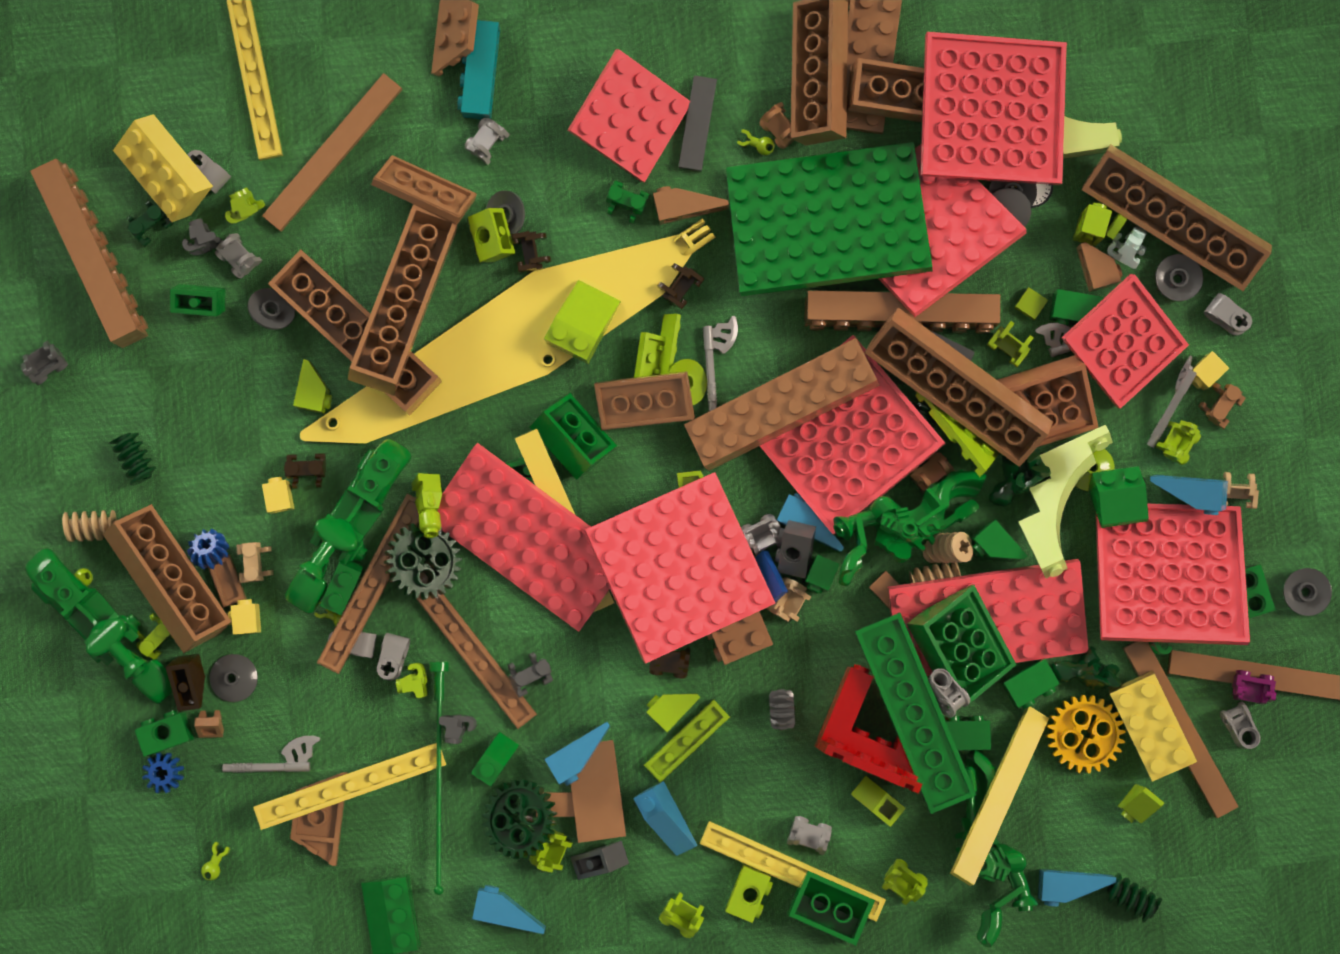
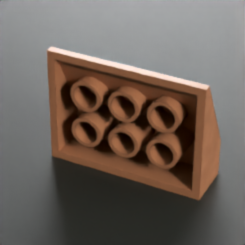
M1075 355L997 380L1053 421L1049 435L1038 447L1099 428L1086 365L1078 360Z

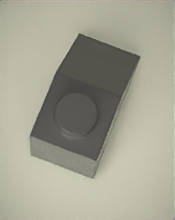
M622 841L606 844L570 857L578 880L609 873L629 864Z

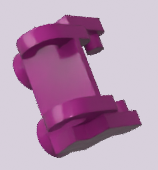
M1236 670L1232 683V696L1234 700L1249 701L1261 705L1276 700V681H1274V676L1261 674L1259 678L1250 677L1251 672Z

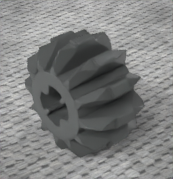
M785 689L771 691L769 703L772 728L780 730L793 728L795 725L793 692Z

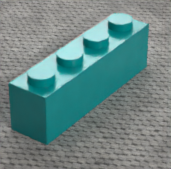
M477 20L474 51L466 57H462V63L466 64L465 73H461L460 87H463V96L458 97V110H461L463 118L491 119L500 38L499 22Z

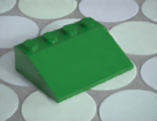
M969 585L923 610L907 623L932 672L936 669L947 670L961 688L968 693L970 703L1016 666L975 585Z

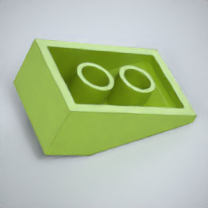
M578 280L554 318L544 337L545 342L589 364L621 301Z

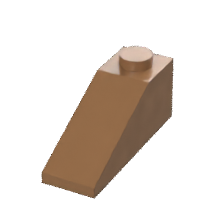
M670 186L657 189L656 193H653L659 225L727 210L729 207L728 200L679 188L671 189Z

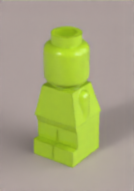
M418 473L411 485L412 491H416L415 504L419 513V526L426 538H434L439 535L438 531L441 529L440 513L437 511L442 497L440 474Z

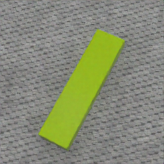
M713 699L648 760L644 766L661 783L726 722L730 716Z

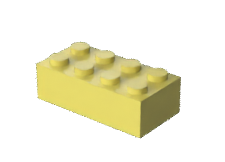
M154 114L134 120L113 150L171 222L191 216L213 187Z
M1153 670L1123 683L1120 688L1109 690L1152 782L1197 762Z

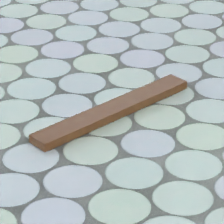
M383 73L262 216L282 232L402 91V88Z
M409 494L405 496L317 664L340 674L392 574L385 573V571L390 569V565L384 564V561L390 559V557L385 555L384 552L392 550L387 543L395 541L393 538L394 534L398 533L401 535V528L405 527L408 529V525L412 523L417 528L419 513L415 504V497Z
M421 572L420 580L425 584L428 582V577L425 573ZM437 592L436 598L432 599L429 595L428 599L422 600L420 594L417 598L418 602L516 728L519 729L536 716L537 713L524 696L521 698L517 697L509 677L444 594L440 595Z
M1135 641L1124 647L1123 650L1138 677L1152 670L1154 671L1197 760L1196 763L1187 767L1214 816L1219 818L1238 808L1234 797L1149 643Z
M1171 650L1167 674L1233 683L1236 670L1251 672L1250 677L1259 678L1261 674L1274 676V681H1276L1275 690L1340 700L1339 675Z

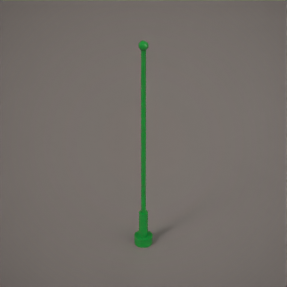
M430 662V672H434V701H437L436 887L434 888V893L441 895L444 890L441 886V725L439 724V718L441 717L442 701L444 700V672H449V662Z

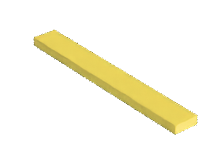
M226 0L258 159L262 161L281 157L283 153L251 0Z
M538 429L516 437V443L535 485L575 514ZM608 591L595 611L614 604L610 591Z
M1031 706L1024 710L950 874L969 886L974 885L1049 720L1048 717Z
M437 742L256 805L253 808L260 829L269 828L436 769ZM441 750V767H442V766H445V765H446V762H445V759H444V756H443V753H442V750Z
M711 821L708 822L700 844L796 887H799L807 871H810L875 900L868 916L869 919L877 922L886 901L883 897Z

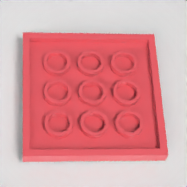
M616 49L567 131L640 182H645L686 114L690 101L621 50Z
M1130 274L1061 337L1078 360L1084 362L1086 370L1113 404L1120 409L1189 346L1135 274Z

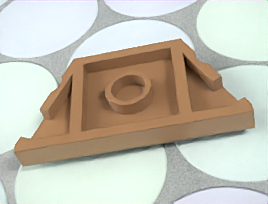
M440 0L431 74L441 76L443 74L442 70L445 67L456 65L462 57H466L474 51L479 9L477 3L471 0Z
M348 772L340 773V774H338V775L332 776V777H330V778H327V779L321 780V781H319V782H316V783H314V784H311V785L305 786V787H303V788H300V789H298V790H296V791H299V790H302V789H305V788L314 786V785H316V784H319V783H322V782H325V781L334 779V778H336V777H339V776L348 774ZM345 801L294 818L292 820L290 839L299 845H303L313 854L329 862L330 865L337 866Z

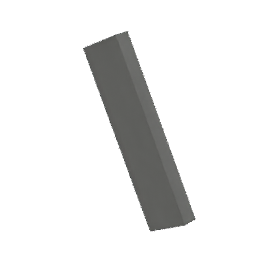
M694 75L679 169L702 172L717 79Z

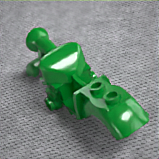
M386 439L376 449H369L358 465L356 476L331 514H327L325 518L319 519L312 529L314 535L310 543L316 547L319 546V548L312 554L310 561L299 565L301 568L294 576L285 594V599L306 613L315 611L328 587L323 578L329 558L335 549L342 551L338 560L345 565L353 560H358L359 562L363 560L368 552L365 545H363V538L383 512L382 505L389 490L410 462L411 453L409 450L391 439Z
M962 469L957 472L952 471L939 484L935 482L926 489L922 503L914 510L908 511L907 507L901 508L891 498L881 496L872 503L867 511L849 517H835L833 519V527L836 534L845 540H850L853 533H855L857 546L847 554L842 563L838 583L842 586H848L854 575L862 568L861 558L867 553L864 528L874 526L877 529L874 545L879 546L881 549L884 548L888 554L893 556L896 562L903 563L911 558V548L915 546L920 551H925L922 541L927 540L931 545H934V535L944 531L956 522H963L978 511L979 504L975 500L970 499L956 508L954 514L944 520V513L949 507V501L961 496H978L987 475L983 474L979 477L975 471H963Z
M42 549L26 564L25 571L33 582L31 590L45 604H50L85 640L86 652L97 663L102 661L108 666L114 660V657L116 662L124 668L125 679L128 680L132 676L131 681L133 685L155 704L162 702L172 693L166 667L160 661L152 659L147 662L131 650H127L120 642L124 636L131 642L139 637L137 631L141 622L134 614L131 613L126 616L117 614L96 588H89L79 580L51 549Z
M976 750L969 751L964 762L975 793L977 792V779L978 794L976 799L975 796L966 799V816L961 818L965 831L954 835L955 839L961 838L964 841L998 769L996 766H993L987 757ZM996 837L977 878L989 882H995V880L1004 882L1005 878L1008 877L1012 889L991 903L990 908L981 914V925L977 933V940L985 947H992L1002 928V911L1000 908L1014 898L1012 907H1018V911H1033V906L1038 905L1036 899L1030 894V889L1023 873L1027 865L1025 856L1006 844H1000ZM957 847V848L955 849L956 852L959 853L960 850H961V848H960V847Z

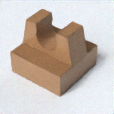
M215 710L214 717H207L206 711H200L198 718H195V729L199 738L223 737L224 728L220 710Z

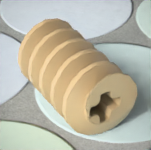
M102 510L100 517L97 516L96 511H92L91 518H88L86 511L82 512L81 518L78 517L77 512H73L71 519H69L68 513L65 512L62 518L63 531L68 542H74L75 539L82 542L85 538L87 541H93L95 538L98 541H102L104 539L103 534L113 522L117 521L114 510H111L110 517H107L105 510Z
M965 532L939 533L933 536L935 539L934 545H931L927 540L924 545L923 557L929 563L968 562L973 556L972 541Z
M957 562L951 563L950 567L947 563H942L941 570L937 564H933L932 571L928 566L923 567L922 573L919 568H914L913 575L909 571L910 583L961 576Z

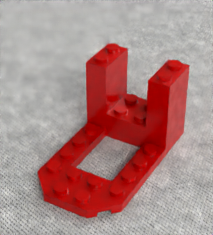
M854 664V667L847 666L814 746L829 756L838 758L849 765L919 794L923 784L918 782V776L913 774L898 735H896L892 745L891 742L877 736L875 740L868 738L870 733L854 727L853 731H851L873 676L869 675V669Z

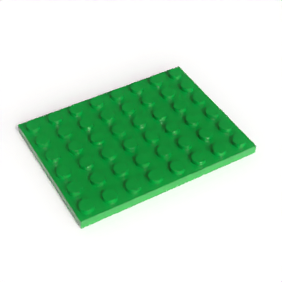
M914 142L726 167L740 296L933 271Z

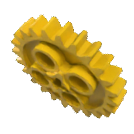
M1081 695L1078 702L1076 697L1072 696L1071 704L1067 701H1062L1064 709L1055 707L1058 715L1049 716L1054 721V724L1046 725V727L1052 729V733L1047 734L1046 737L1053 738V742L1049 743L1048 747L1056 748L1052 753L1053 756L1061 755L1059 759L1060 764L1068 761L1067 769L1071 770L1076 765V772L1080 773L1084 767L1086 773H1091L1093 766L1099 772L1100 764L1109 767L1108 759L1117 760L1113 755L1114 751L1122 752L1117 745L1118 743H1125L1123 739L1119 738V735L1126 733V731L1120 730L1118 726L1124 722L1116 721L1115 718L1119 715V712H1110L1113 707L1112 704L1104 707V699H1099L1095 703V696L1091 695L1087 701L1086 696ZM1079 711L1085 714V721L1082 724H1077L1075 721V714ZM1093 714H1095L1096 718L1089 726L1091 722V717ZM1100 722H1104L1107 726V730L1103 735H1099L1096 730ZM1088 729L1087 732L1090 734V737L1084 738L1081 731ZM1068 733H1072L1075 736V741L1070 746H1067L1064 742V737ZM1082 741L1079 753H1076L1075 750ZM1093 743L1096 746V753L1089 757L1086 754V747Z

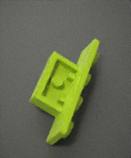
M664 314L660 336L641 332L634 378L668 374L677 352L676 344L680 330V314Z

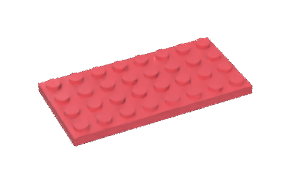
M477 443L442 494L440 506L437 510L440 513L442 531L445 533L449 532L451 538L579 632L610 590L584 532L585 529L591 526Z
M1079 559L1065 561L1068 569L1056 577L1050 576L1045 578L1040 566L1032 565L888 587L891 616L901 613L927 676H930L933 672L909 630L907 623L923 610L969 585H975L1015 663L1087 653L1089 650Z

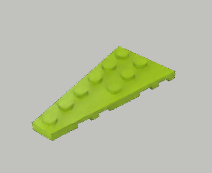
M916 391L917 394L915 396L917 399L928 404L931 408L929 414L952 442L959 443L963 451L961 453L966 461L971 459L978 467L975 472L981 477L1000 452Z

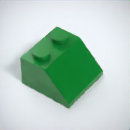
M1139 466L1092 473L1088 491L1101 528L1148 521L1146 485Z
M997 520L987 523L971 537L973 556L977 559L980 557L982 560L1017 562L1028 557Z

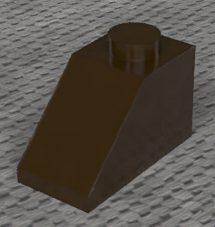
M200 655L178 656L166 666L177 710L179 712L200 709L202 707L205 681Z

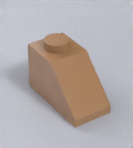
M1086 242L1076 247L1089 293L1116 286L1121 282L1122 270L1120 265L1116 264L1114 258Z

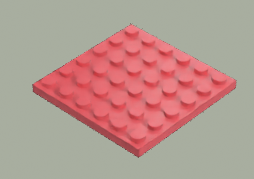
M927 32L925 34L920 176L1049 185L1062 184L1067 42Z
M922 144L915 148L933 271L878 278L914 317L918 316L1026 234V228L978 180L920 176Z
M852 335L841 345L855 339L856 337ZM859 342V344H860V346H861V348H862V350H863V352H864V354H865L866 349H865V348L862 346V344ZM866 354L865 356L880 386L760 445L766 455L833 536L836 534L833 527V519L835 517H849L863 512L878 497L883 496L945 445L943 439L879 364Z
M715 472L584 530L644 664L776 604Z
M1147 503L1149 517L1147 522L1101 528L1096 514L1101 640L1248 645L1250 643L1241 506H1227L1225 510L1219 511V515L1204 514V510L1195 509L1190 505Z

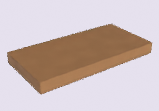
M393 155L375 175L371 184L456 224L460 222L471 207L477 195L466 188Z
M687 371L596 382L594 384L602 430L687 421L695 418Z
M614 740L602 741L583 771L577 775L579 779L571 784L578 843L626 836Z

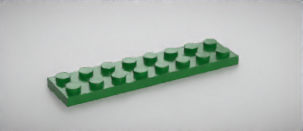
M901 613L854 631L913 774L918 776L917 781L923 784L920 791L930 814L976 796Z

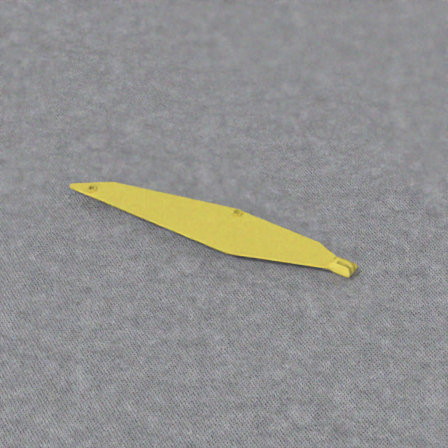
M702 218L678 235L533 271L414 353L442 382L410 416L384 392L366 386L302 430L300 438L308 442L367 444L546 376L573 358V356L547 344L544 337L578 280L621 301L603 335L605 336L661 297L666 291L658 288L659 282L670 287L680 273L673 270L671 266L676 263L683 268L694 252L716 238L713 233L707 235L711 229L708 225L702 227L705 223ZM548 356L553 358L550 364L544 363V359ZM336 419L337 425L335 427H331L330 422Z

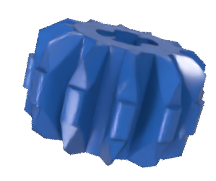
M203 529L201 535L194 534L195 540L188 541L190 548L187 550L191 562L203 570L208 566L214 570L217 563L223 565L222 558L228 557L227 550L230 549L224 535L217 533L214 529H211L209 532Z
M161 752L156 753V759L153 757L147 759L151 766H143V770L147 771L148 774L142 776L143 780L150 779L147 787L152 788L155 785V793H160L162 788L165 793H169L171 787L174 789L179 787L176 780L184 779L183 775L178 774V771L184 770V766L177 767L176 764L180 759L176 757L171 761V753H166L164 757ZM167 769L168 775L160 776L159 771Z

